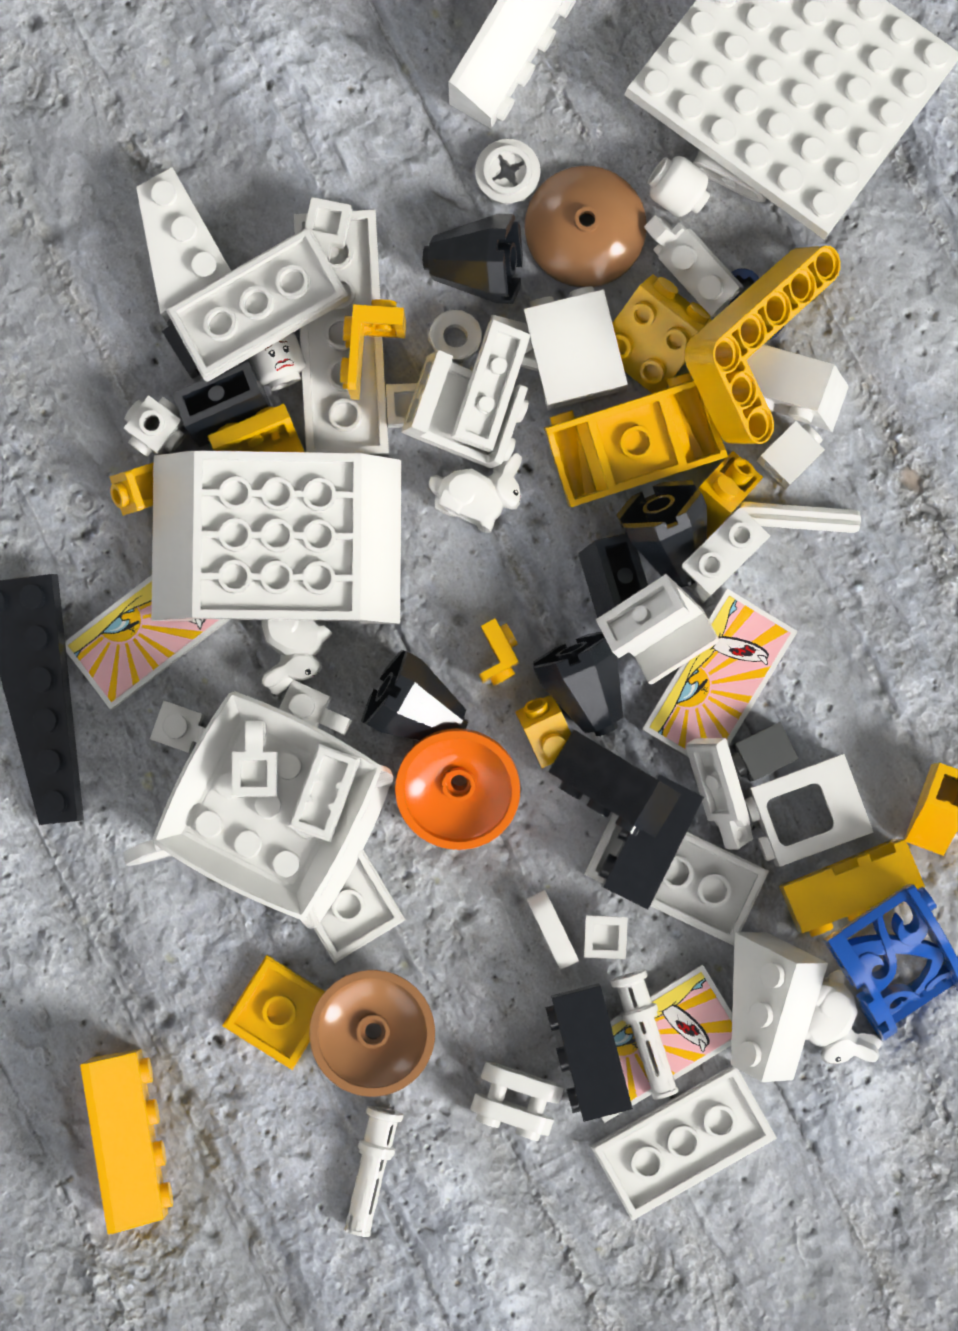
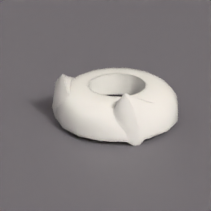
M449 310L442 312L434 319L428 333V341L435 351L441 350L453 355L452 361L462 364L477 352L482 342V330L479 322L471 314L463 310ZM450 328H458L465 333L466 343L461 347H451L444 340V332Z

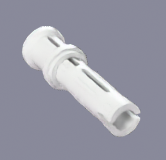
M643 969L618 976L610 980L613 988H617L624 1012L621 1014L622 1020L626 1022V1025H631L641 1061L643 1062L653 1093L652 1097L654 1100L672 1096L678 1093L679 1090L676 1087L654 1018L658 1015V1007L656 1003L651 1002L644 980L647 977V972Z
M367 1106L366 1113L369 1115L364 1139L358 1143L359 1153L362 1154L360 1167L344 1226V1231L363 1237H369L371 1234L373 1216L382 1185L384 1169L387 1160H391L395 1154L396 1149L392 1144L397 1123L401 1122L404 1116L401 1112L380 1106Z

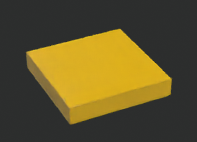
M267 954L222 1026L293 1070L310 1043L309 1033L312 1014L325 990Z

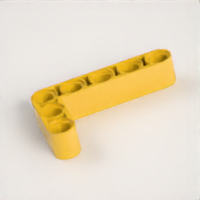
M813 246L791 250L686 344L684 351L686 366L721 438L725 442L734 444H763L772 436L774 420L747 363V359L837 278L841 261L839 254L833 247Z

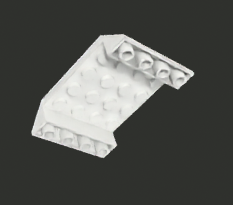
M186 451L154 455L151 621L236 619L359 621V624H400L401 460L362 453Z

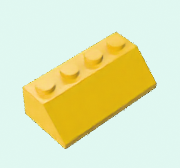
M142 1049L92 1057L80 1064L107 1234H114L163 1220L168 1214V1207H173V1194L170 1182H163L161 1166L166 1165V1152L163 1140L156 1141L154 1124L160 1123L156 1099L149 1098L147 1083L153 1082L152 1066L149 1057L143 1058Z

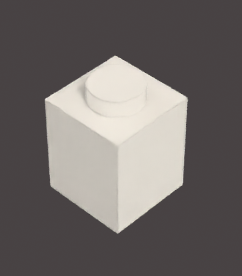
M795 421L758 458L757 462L786 490L824 452L825 449L820 445L823 440L808 424L801 426Z

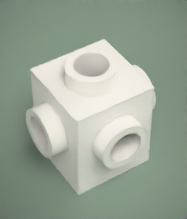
M149 395L143 402L140 400L136 401L124 418L128 422L124 429L131 436L128 443L146 457L151 452L156 455L175 452L186 435L183 433L186 428L183 421L179 418L178 407L163 396L159 402ZM157 417L160 421L159 427L154 431L147 430L146 427L151 420Z

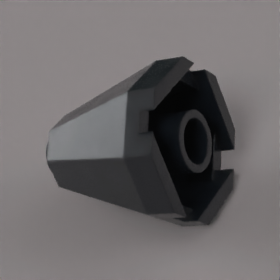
M495 214L434 235L429 246H424L422 256L424 270H429V274L434 281L497 304H513L521 286V278H513L516 267H522L523 263L520 224L514 222V214Z
M692 480L661 482L652 486L655 494L645 498L642 491L631 496L616 516L621 529L630 542L661 576L667 574L679 587H687L696 582L683 570L682 564L707 540V505L701 491L696 488Z
M601 631L577 638V644L567 647L566 643L560 645L533 661V669L543 688L584 733L594 732L595 736H602L618 728L617 721L623 718L618 658L612 652Z
M402 649L383 671L380 677L383 683L379 690L373 689L361 722L381 733L421 740L434 732L445 729H466L468 725V720L464 718L466 713L465 707L422 659Z

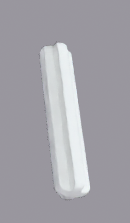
M742 502L739 506L760 526L855 533L859 531L861 524V515L858 510Z

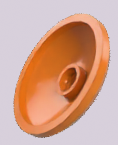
M460 728L445 729L424 737L407 752L397 773L395 784L396 801L406 824L423 840L446 849H472L494 840L509 826L519 805L520 779L512 758L494 739L474 730ZM456 775H461L466 778L467 782L462 786H458L453 783L452 778Z

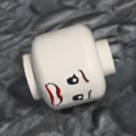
M294 333L248 358L261 385L270 386L271 391L280 390L301 380L300 374L306 366V361Z

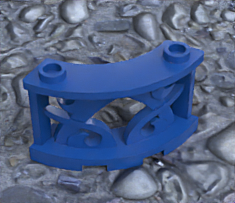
M906 884L894 894L823 939V942L833 955L848 982L857 989L862 988L863 991L856 995L860 1004L859 1008L882 1042L897 1033V1022L951 986H954L958 991V957L931 912L937 906L923 886L917 889L914 884ZM905 901L912 911V921L907 925H903V920L895 912L891 921L894 934H888L883 915ZM870 923H873L876 934L848 939ZM927 934H928V936H929L931 942H930V941H927V940H923V939L926 937ZM895 954H908L927 958L926 965L920 976L907 985H889L897 970ZM882 965L879 970L872 972L874 966Z

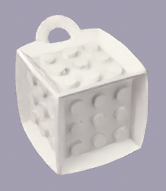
M234 691L229 693L222 702L186 761L167 801L152 840L127 849L123 852V856L127 866L147 863L165 857H174L206 877L243 896L300 919L307 928L311 929L319 925L358 860L357 855L360 850H363L380 814L390 785L393 782V775L388 767L377 764L353 747L316 726L267 703ZM246 721H264L266 723L265 752L278 753L277 797L232 796V752H245ZM318 744L360 758L358 769L331 842L288 827Z

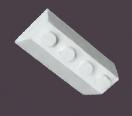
M498 0L448 81L449 105L490 129L497 118L504 121L515 101L511 98L512 93L518 84L523 87L526 85L536 66L531 63L538 50L545 52L556 34V30L552 27L559 16L564 18L568 16L576 0Z

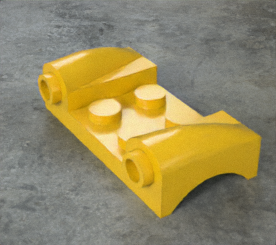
M690 372L666 379L668 387L661 389V391L577 417L574 416L573 410L549 417L551 425L544 427V431L569 507L578 506L728 457L721 436Z

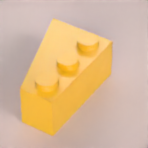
M891 839L784 883L779 888L797 931L800 933L809 931L810 936L814 937L834 928L832 922L845 917H848L849 921H853L906 884H914L917 889L922 886L925 887L906 839Z

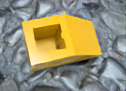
M734 451L722 461L698 488L707 505V539L728 519L763 478L749 461L741 458Z
M933 763L930 766L904 839H906L907 843L944 856L958 831V769L942 763Z

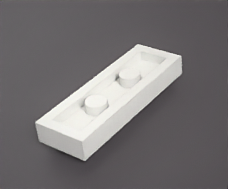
M496 320L488 323L451 438L487 452L494 449L531 334Z

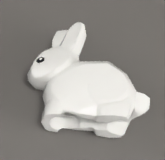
M517 452L512 453L508 461H503L502 464L493 467V473L488 477L472 468L453 471L444 477L439 475L431 476L428 484L432 493L435 494V509L448 516L459 517L475 524L478 530L491 533L494 522L501 515L503 507L512 510L517 509L520 505V488L514 477L520 468L522 456Z
M261 620V629L266 643L281 655L280 662L264 673L262 677L264 687H268L271 693L279 695L287 689L292 679L305 680L320 673L322 665L315 655L321 650L323 642L332 635L328 628L324 625H318L313 620Z
M842 970L833 971L828 977L823 979L805 1040H809L815 1046L823 1047L821 1058L827 1064L846 1062L853 1056H857L865 1061L876 1062L880 1056L878 1049L882 1045L881 1039L875 1034L854 1033L852 1026L858 1011L853 992L846 984L847 978Z

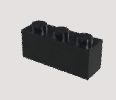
M576 730L572 731L548 771L562 780L558 787L559 789L578 800L581 799L583 794L590 798L586 806L606 818L609 817L611 812L618 815L619 817L615 824L635 836L638 835L640 830H643L656 838L681 796V793Z
M660 774L656 775L655 778L681 793V796L656 838L643 830H640L638 835L635 836L621 828L617 838L622 840L623 843L616 856L608 854L598 876L604 878L601 887L647 910L704 798L698 793Z
M598 983L551 995L553 1005L545 1007L551 1032L560 1030L564 1046L556 1048L562 1073L566 1071L571 1072L574 1087L566 1090L572 1113L581 1112L583 1122L633 1109L601 985Z

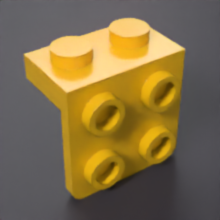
M652 274L639 285L612 322L624 371L651 393L667 388L668 383L666 379L674 378L685 364L684 351L686 344L712 321L710 319L711 316L700 304L690 303L678 294L677 287L671 281Z
M375 299L371 301V305L353 304L352 316H345L343 341H345L346 348H350L349 358L342 357L340 383H343V389H348L350 398L353 400H360L364 336L405 339L406 317L404 308L396 307L397 302Z
M285 404L261 409L251 418L239 423L226 424L220 427L217 432L208 435L214 451L305 452Z

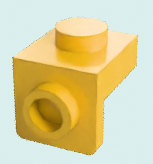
M154 462L109 477L112 483L110 487L111 497L114 504L120 508L122 516L153 506Z
M496 618L481 625V630L499 663L479 674L482 683L491 680L494 686L514 676L515 672L512 668L519 664V660L512 649L518 643L508 624L505 623L499 626Z
M549 695L544 698L530 700L523 708L515 712L541 769L554 763L571 735L562 711L552 696Z

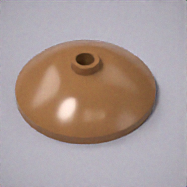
M595 166L571 167L549 177L536 190L530 200L525 217L527 246L537 265L553 279L573 287L602 286L624 275L638 259L646 238V229L644 228L647 224L645 210L636 191L616 173ZM584 214H589L594 218L595 222L591 226L586 227L579 222V218Z
M363 970L339 979L321 996L315 1006L310 1022V1045L319 1068L336 1086L360 1096H384L405 1088L425 1069L434 1048L435 1023L432 1011L425 997L408 980L388 971ZM371 1023L378 1024L382 1030L381 1035L378 1038H370L366 1034L367 1025Z

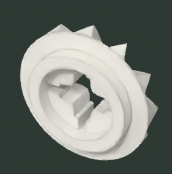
M501 139L489 144L481 152L476 162L475 175L479 189L491 201L501 202L506 205L524 201L536 190L540 179V163L536 154L528 145L514 139ZM499 158L508 167L520 166L519 170L515 172L516 186L512 182L510 183L507 178L496 179L497 175L501 173Z

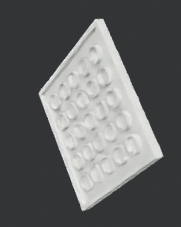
M696 0L628 86L625 96L825 240L958 62V51L887 0Z

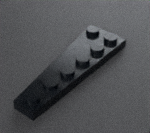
M58 574L0 580V678L39 825L82 821L84 816Z

